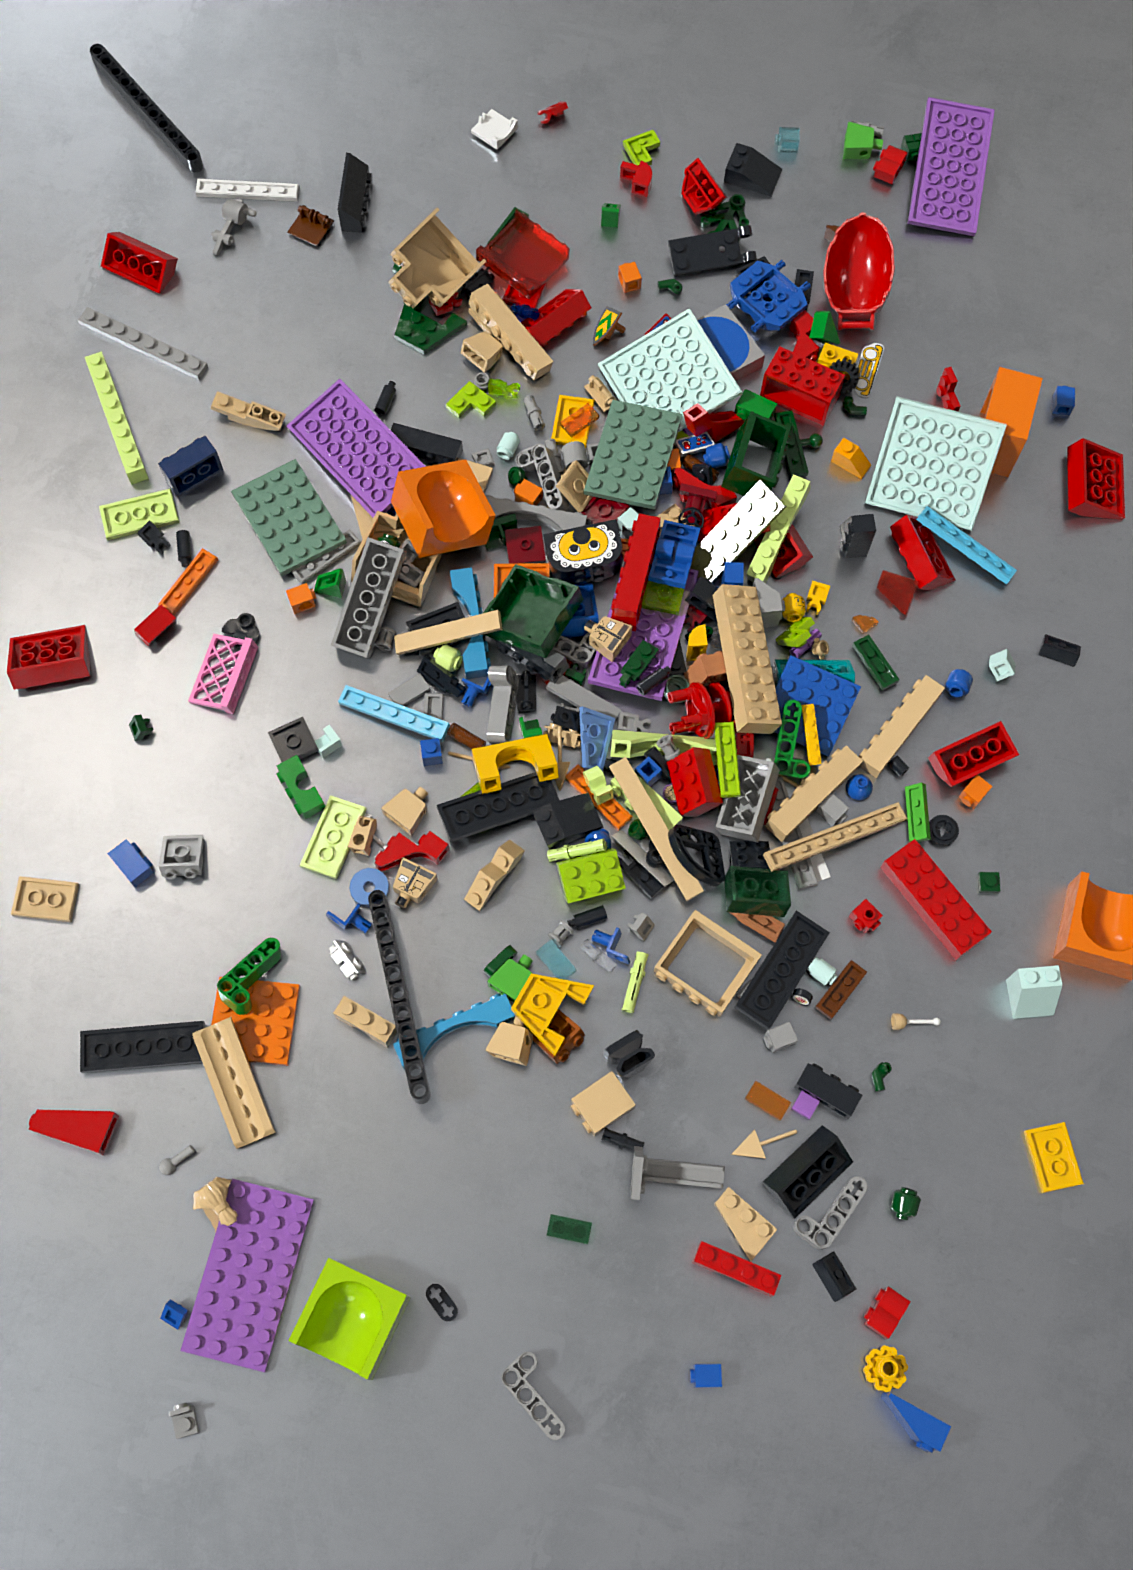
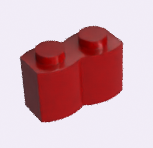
M891 145L887 149H883L880 161H876L873 167V171H875L874 177L893 184L906 161L908 152Z
M888 1286L878 1291L875 1296L877 1302L874 1308L870 1306L864 1315L866 1319L864 1325L884 1339L890 1338L911 1302Z

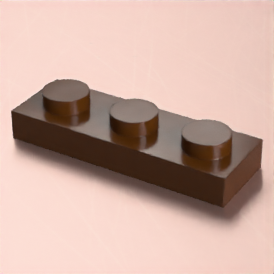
M851 960L815 1008L832 1020L866 975L867 971Z

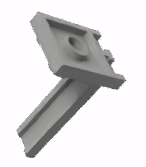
M634 1146L630 1183L631 1199L640 1200V1194L645 1192V1181L723 1188L725 1166L647 1158V1155L643 1154V1147Z

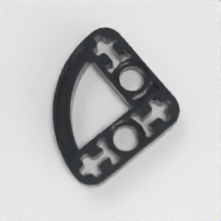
M675 825L669 830L668 838L676 858L693 877L713 887H717L724 882L725 871L721 846L715 834L683 825ZM691 835L696 838L697 842L691 838ZM685 847L701 851L704 868L690 856ZM710 856L714 858L716 863L711 861Z

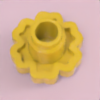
M884 1345L879 1350L871 1349L869 1354L865 1356L867 1365L863 1368V1373L867 1382H874V1388L883 1392H890L892 1388H901L902 1384L906 1381L904 1372L908 1370V1365L903 1355H897L896 1348Z

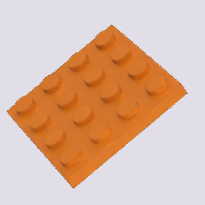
M257 980L247 989L250 994L252 1009L245 1015L235 1013L222 1002L217 989L211 1025L232 1017L249 1062L288 1066L300 985Z

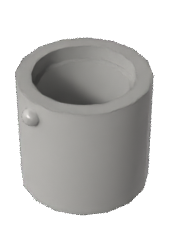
M569 442L561 448L560 452L562 453L566 470L575 460L584 469L588 467L586 448L582 442Z

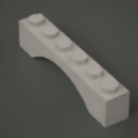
M485 495L496 515L495 519L515 513L517 520H533L552 528L554 531L587 525V515L579 512L571 513L563 509L556 510L543 505L535 506L527 502H515L507 498L499 499L491 495Z

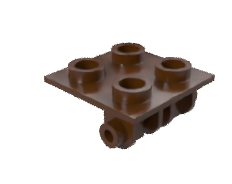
M300 205L297 210L300 214L287 233L318 246L334 220L329 218L328 215L320 214L319 211L315 212L314 209Z

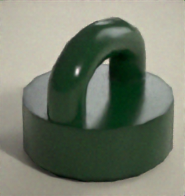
M512 467L508 472V480L513 485L521 484L524 479L527 480L525 472L521 467Z
M639 819L634 820L630 824L628 829L630 837L640 841L647 836V832Z

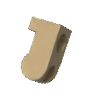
M365 816L358 817L348 844V848L353 853L370 856V846L377 828V820Z

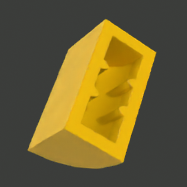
M705 624L697 626L690 633L686 650V662L696 661L699 655L706 653L708 643Z

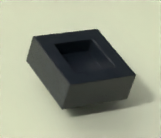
M694 464L692 466L694 477L708 485L713 483L712 465Z

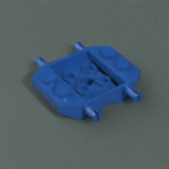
M780 260L776 265L756 261L730 283L733 300L726 305L730 310L737 306L743 312L750 314L755 322L751 326L754 332H757L760 328L765 331H779L807 308L804 292L811 285L806 281L800 287H797L779 271L786 266L783 260ZM764 279H768L760 287L753 291L749 296L744 298V296L747 293H749L753 288L760 284ZM769 297L772 299V301L766 302L764 301V298Z

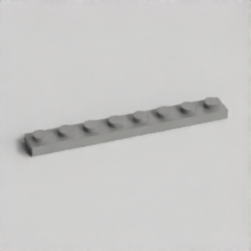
M89 307L85 309L78 319L80 325L199 380L208 368L206 362Z

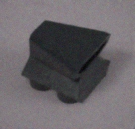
M638 1030L629 1033L604 1050L605 1053L603 1055L607 1060V1064L618 1065L616 1071L621 1077L631 1078L643 1071L655 1057L652 1049L641 1048L643 1034H640Z

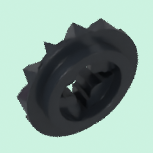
M937 815L930 820L931 841L937 842L938 845L945 844L947 846L957 839L959 827L952 817ZM945 824V831H948V833L945 832L944 835L941 836L940 830L938 829H940Z

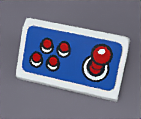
M707 432L698 437L692 435L675 441L676 449L679 448L680 458L688 454L692 455L706 451L707 447L714 445Z

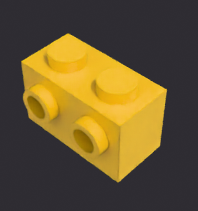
M825 342L817 363L829 368L838 359L842 361L843 358H846V362L850 359L852 360L851 364L857 361L858 353ZM839 371L840 373L845 375V380L850 379V376L847 372Z

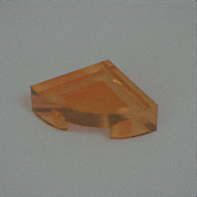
M857 615L852 618L853 623L862 634L878 625V620L874 617Z

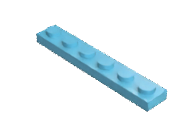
M926 506L916 519L923 526L929 528L937 536L943 538L1005 584L1016 573L1017 570L930 507Z
M345 685L338 700L340 705L433 739L439 738L441 742H443L450 727L449 722Z

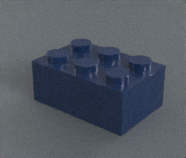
M206 436L197 438L193 443L180 448L176 453L163 458L158 463L166 483L176 497L223 470L218 453Z

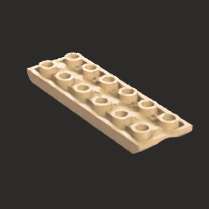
M232 1017L192 1033L235 1148H241L276 1133Z

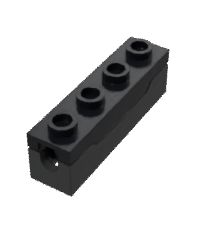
M495 640L498 645L497 649L503 655L508 654L518 664L521 662L529 671L537 672L545 681L550 680L555 684L558 678L569 668L566 658L553 649L547 658H543Z

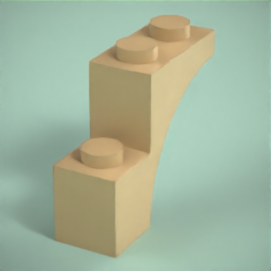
M510 839L502 844L496 851L492 861L480 869L464 900L479 911L483 909L497 886L517 866L525 850Z

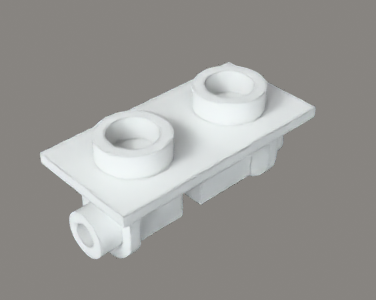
M334 941L335 945L329 948L331 951L330 955L338 965L343 961L345 962L340 968L346 977L353 981L358 978L357 973H366L363 968V962L352 953V947L346 941Z

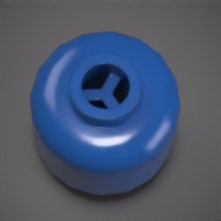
M717 443L707 447L706 454L703 455L705 463L712 465L713 469L726 466L730 459L727 445L724 446L722 443Z
M963 669L951 671L946 681V690L953 697L966 696L972 686V675Z

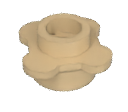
M815 638L812 653L819 656V659L822 660L829 652V645L825 640L820 641L819 638Z

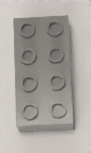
M737 755L741 796L724 798L716 829L721 835L758 842L780 770L775 762Z

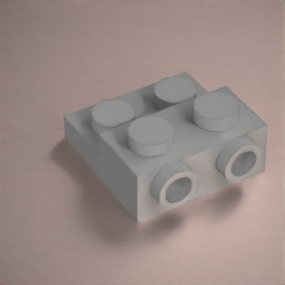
M203 835L163 836L159 862L161 875L167 879H174L176 876H185L192 879L196 875H202Z

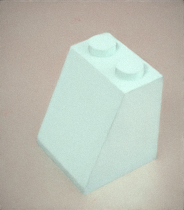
M1059 965L1017 969L1006 979L1013 1019L1054 1015L1062 989Z

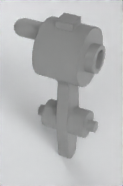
M229 198L224 203L222 217L227 221L221 231L215 230L211 233L213 240L216 241L213 254L219 255L224 245L230 246L234 244L235 240L230 235L234 224L242 225L247 215L252 217L257 215L256 210L248 208L243 200Z

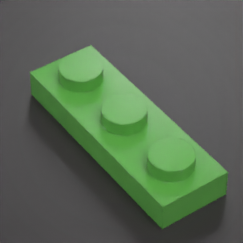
M921 782L906 786L909 842L914 839L918 843L931 840L926 784Z

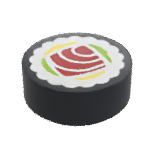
M801 988L794 989L791 996L795 1002L805 1006L810 1005L813 999L810 992Z

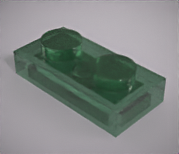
M551 1214L546 1236L588 1245L592 1223Z

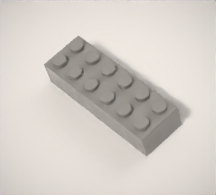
M369 537L367 538L331 646L370 659L407 553L404 549Z

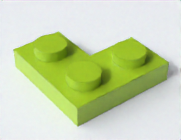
M650 130L623 140V146L633 164L639 166L640 162L644 161L650 166L652 165V159L648 151L660 147V140L655 131Z
M469 381L446 403V408L458 418L470 407L485 416L496 405V401Z
M802 617L800 621L793 623L775 640L781 646L802 647L806 644V640L811 637L810 627L815 622L811 617Z

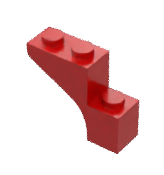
M804 310L791 321L790 330L797 339L793 352L815 361L818 358L819 347L809 338L813 317Z
M698 403L683 412L686 427L696 437L707 432L715 443L741 427L744 423V420L738 417L732 410L708 414Z
M682 468L673 469L672 484L675 488H678L679 492L681 483L716 491L715 503L707 501L710 508L736 503L737 496L735 492L721 487V485H708ZM679 494L682 502L687 503L688 496Z
M431 831L427 835L423 834L421 836L418 846L401 833H398L396 837L392 836L390 838L387 848L377 854L375 866L379 871L384 872L400 865L403 858L407 860L426 858L438 865L450 850L449 844Z

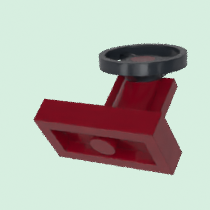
M681 483L679 494L688 496L685 509L679 515L678 522L696 525L701 529L704 524L703 511L706 501L715 503L717 492Z

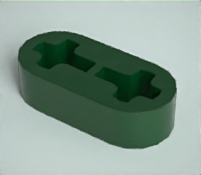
M511 945L507 946L483 971L491 977L509 958L513 959L518 952Z

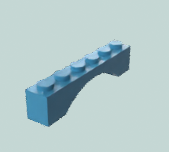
M472 567L450 570L453 595L465 606L470 617L483 614L482 607H478L477 603L481 599L479 590L475 591V585H478L477 574H473ZM483 635L471 637L469 645L463 653L466 680L488 676L491 662L490 658H486L485 652H489L487 641H483Z
M499 993L489 998L490 1001L475 1003L471 1006L470 1010L465 1012L463 1010L457 1011L452 1014V1018L447 1020L445 1018L439 1019L433 1023L434 1026L417 1029L423 1060L427 1052L440 1038L455 1029L471 1025H488L498 1028L501 1022L509 1023L514 1021L515 1014L511 1011V1005L506 994L501 995ZM397 1038L396 1043H393V1046L396 1050L401 1065L405 1070L400 1044ZM410 1049L406 1055L412 1057L416 1054L417 1050Z

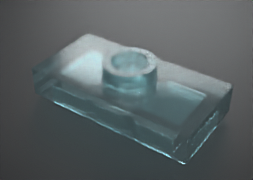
M549 940L536 951L537 956L558 979L566 980L577 970L552 940Z

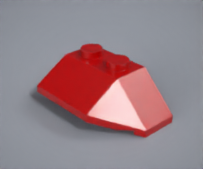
M699 158L685 168L681 194L695 215L714 210L728 198Z

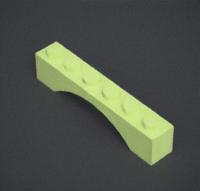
M793 474L781 499L787 507L771 523L770 532L765 533L746 573L747 580L754 582L755 578H759L764 583L767 582L786 534L810 492V481Z
M613 730L610 757L633 758L644 756V753L653 746H656L659 752L665 755L661 747H658L656 743L661 737L669 734ZM672 735V741L676 748L680 749V754L692 747L710 749L713 765H717L715 738L705 739L704 737Z

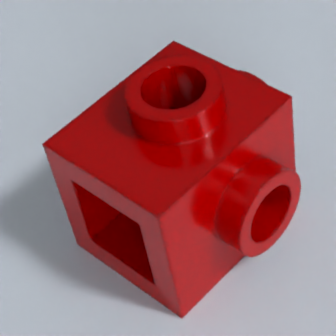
M867 899L861 902L849 915L854 921V926L865 933L870 929L872 931L876 930L881 925L880 919L883 916Z

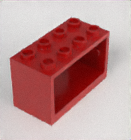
M779 346L764 373L760 396L777 403L778 406L784 409L792 410L793 413L824 426L839 399L845 375Z

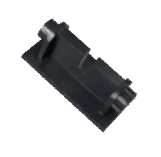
M490 266L485 270L481 268L475 274V279H468L462 285L464 288L460 293L462 294L465 291L466 297L470 299L471 293L480 288L479 285L484 286L493 283L495 276L493 273L489 274Z
M525 670L522 671L521 675H518L517 711L536 710V675H531L530 671Z
M557 705L555 714L552 713L550 718L553 724L580 732V713Z

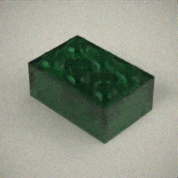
M740 866L729 867L724 880L726 912L785 917L791 907L788 871L776 870L771 872L770 869Z

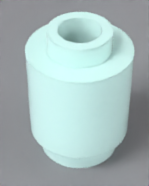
M504 433L497 447V455L500 458L509 460L510 457H513L520 444V439L516 433Z
M816 957L807 969L811 972L810 975L823 985L827 983L831 985L838 976L835 974L837 969L822 958Z

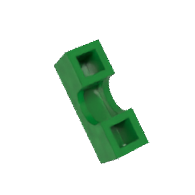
M297 755L276 765L279 771L276 775L281 784L285 782L288 788L285 791L290 799L294 798L297 803L294 807L298 815L303 814L304 818L308 819L324 810L325 804L315 786L309 790L298 788L299 783L306 779L308 775Z

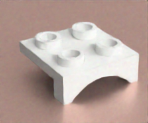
M491 109L487 114L483 112L482 116H479L478 123L471 129V133L498 150L518 129V120L513 117L509 120Z

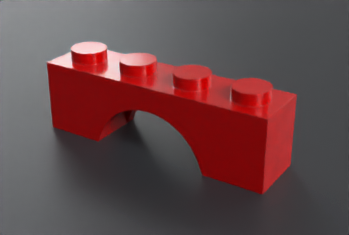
M703 1241L699 1243L692 1261L695 1265L730 1277L770 1297L775 1295L782 1276Z

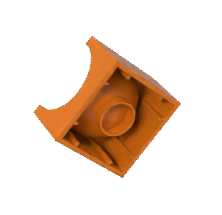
M999 367L981 409V413L986 414L985 419L1007 424L991 473L1009 477L1027 441L1043 378Z
M466 459L399 471L397 474L391 503L419 558L487 544L496 515Z
M1081 871L1067 887L1053 958L1133 980V895L1101 888L1089 880L1090 873Z

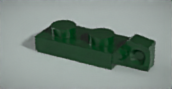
M642 640L622 667L619 685L626 688L631 680L634 682L639 680L657 656L659 649Z

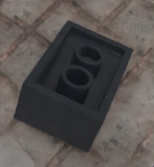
M736 143L725 169L724 182L772 197L782 173V168L754 148Z
M589 793L555 801L532 811L549 850L557 849L593 831L604 828Z

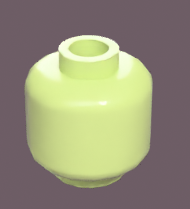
M447 644L437 648L433 656L435 662L449 672L458 670L463 661L461 652Z

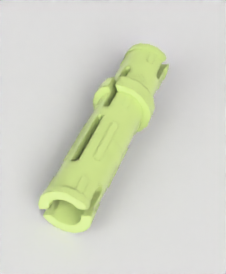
M604 838L576 845L567 844L557 849L548 850L547 856L550 862L563 859L568 860L577 856L606 851L607 845Z
M636 952L633 968L630 969L631 977L622 1008L624 1012L634 1013L642 978L646 974L644 970L649 956L644 952Z

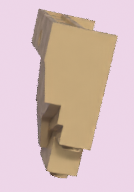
M438 208L420 223L390 254L394 263L402 268L388 283L395 293H399L402 296L403 302L412 308L426 295L430 297V301L435 306L440 308L486 262L483 259L479 263L436 216L439 211Z
M376 512L352 560L351 582L355 576L368 537L377 540L379 536L388 534L398 537L401 545L406 539L410 541L397 513L394 517L388 513ZM442 553L422 558L417 556L411 564L425 573L418 588H415L397 579L391 597L421 607L435 576Z

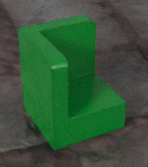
M519 717L523 739L542 735L537 719L524 722L523 717Z

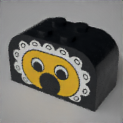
M616 519L543 534L552 578L581 586L587 582H601L605 578H610L616 575L622 567V542Z

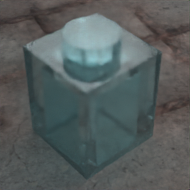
M779 127V132L775 134L774 145H777V152H798L800 128Z

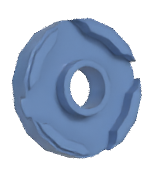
M374 868L360 870L350 881L349 889L351 896L362 907L370 908L368 896L371 892L364 890L366 884H374V890L383 891L386 898L389 893L388 879L383 872ZM383 899L375 900L374 904H381Z

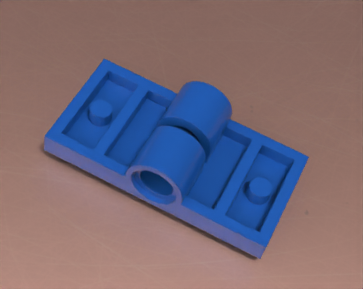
M664 520L648 581L685 589L700 533L699 527Z

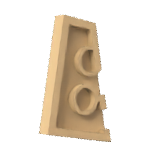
M729 1187L715 1202V1206L727 1226L731 1229L736 1241L746 1254L748 1261L751 1262L777 1229Z

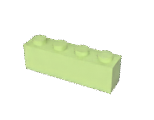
M637 775L668 830L675 825H681L683 817ZM614 777L610 783V786L613 788V794L617 797L620 796L625 800V805L630 810H633Z

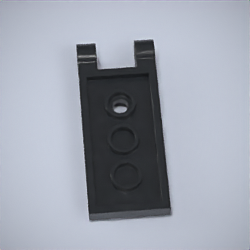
M751 225L668 240L674 276L749 264L757 260L756 251H748L741 254L738 242L740 238H748L753 235ZM720 246L725 247L724 252H721L719 250Z

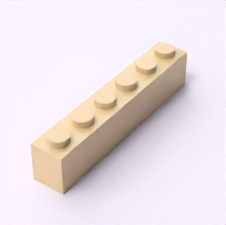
M489 284L473 291L469 299L471 309L491 329L492 334L502 342L503 347L513 355L514 360L523 367L525 373L533 380H536L550 372L554 361Z
M926 675L922 680L918 679L912 687L915 689L912 694L909 692L902 700L904 704L901 708L897 706L891 714L893 716L891 721L886 720L880 728L882 730L880 735L875 734L869 742L871 744L868 750L864 748L860 753L859 758L863 760L860 767L876 779L943 693L945 687Z
M845 746L842 750L838 748L831 755L832 759L829 762L824 761L818 768L820 771L816 775L812 773L805 780L807 783L803 787L799 785L794 790V796L791 799L787 797L780 804L781 808L777 812L773 810L768 815V822L765 827L781 842L801 825L831 792L836 791L860 767L863 760L849 747Z

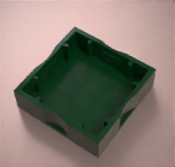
M515 564L502 583L500 591L483 612L499 610L502 630L483 635L547 658L584 600L580 588L556 578L543 576L537 571Z

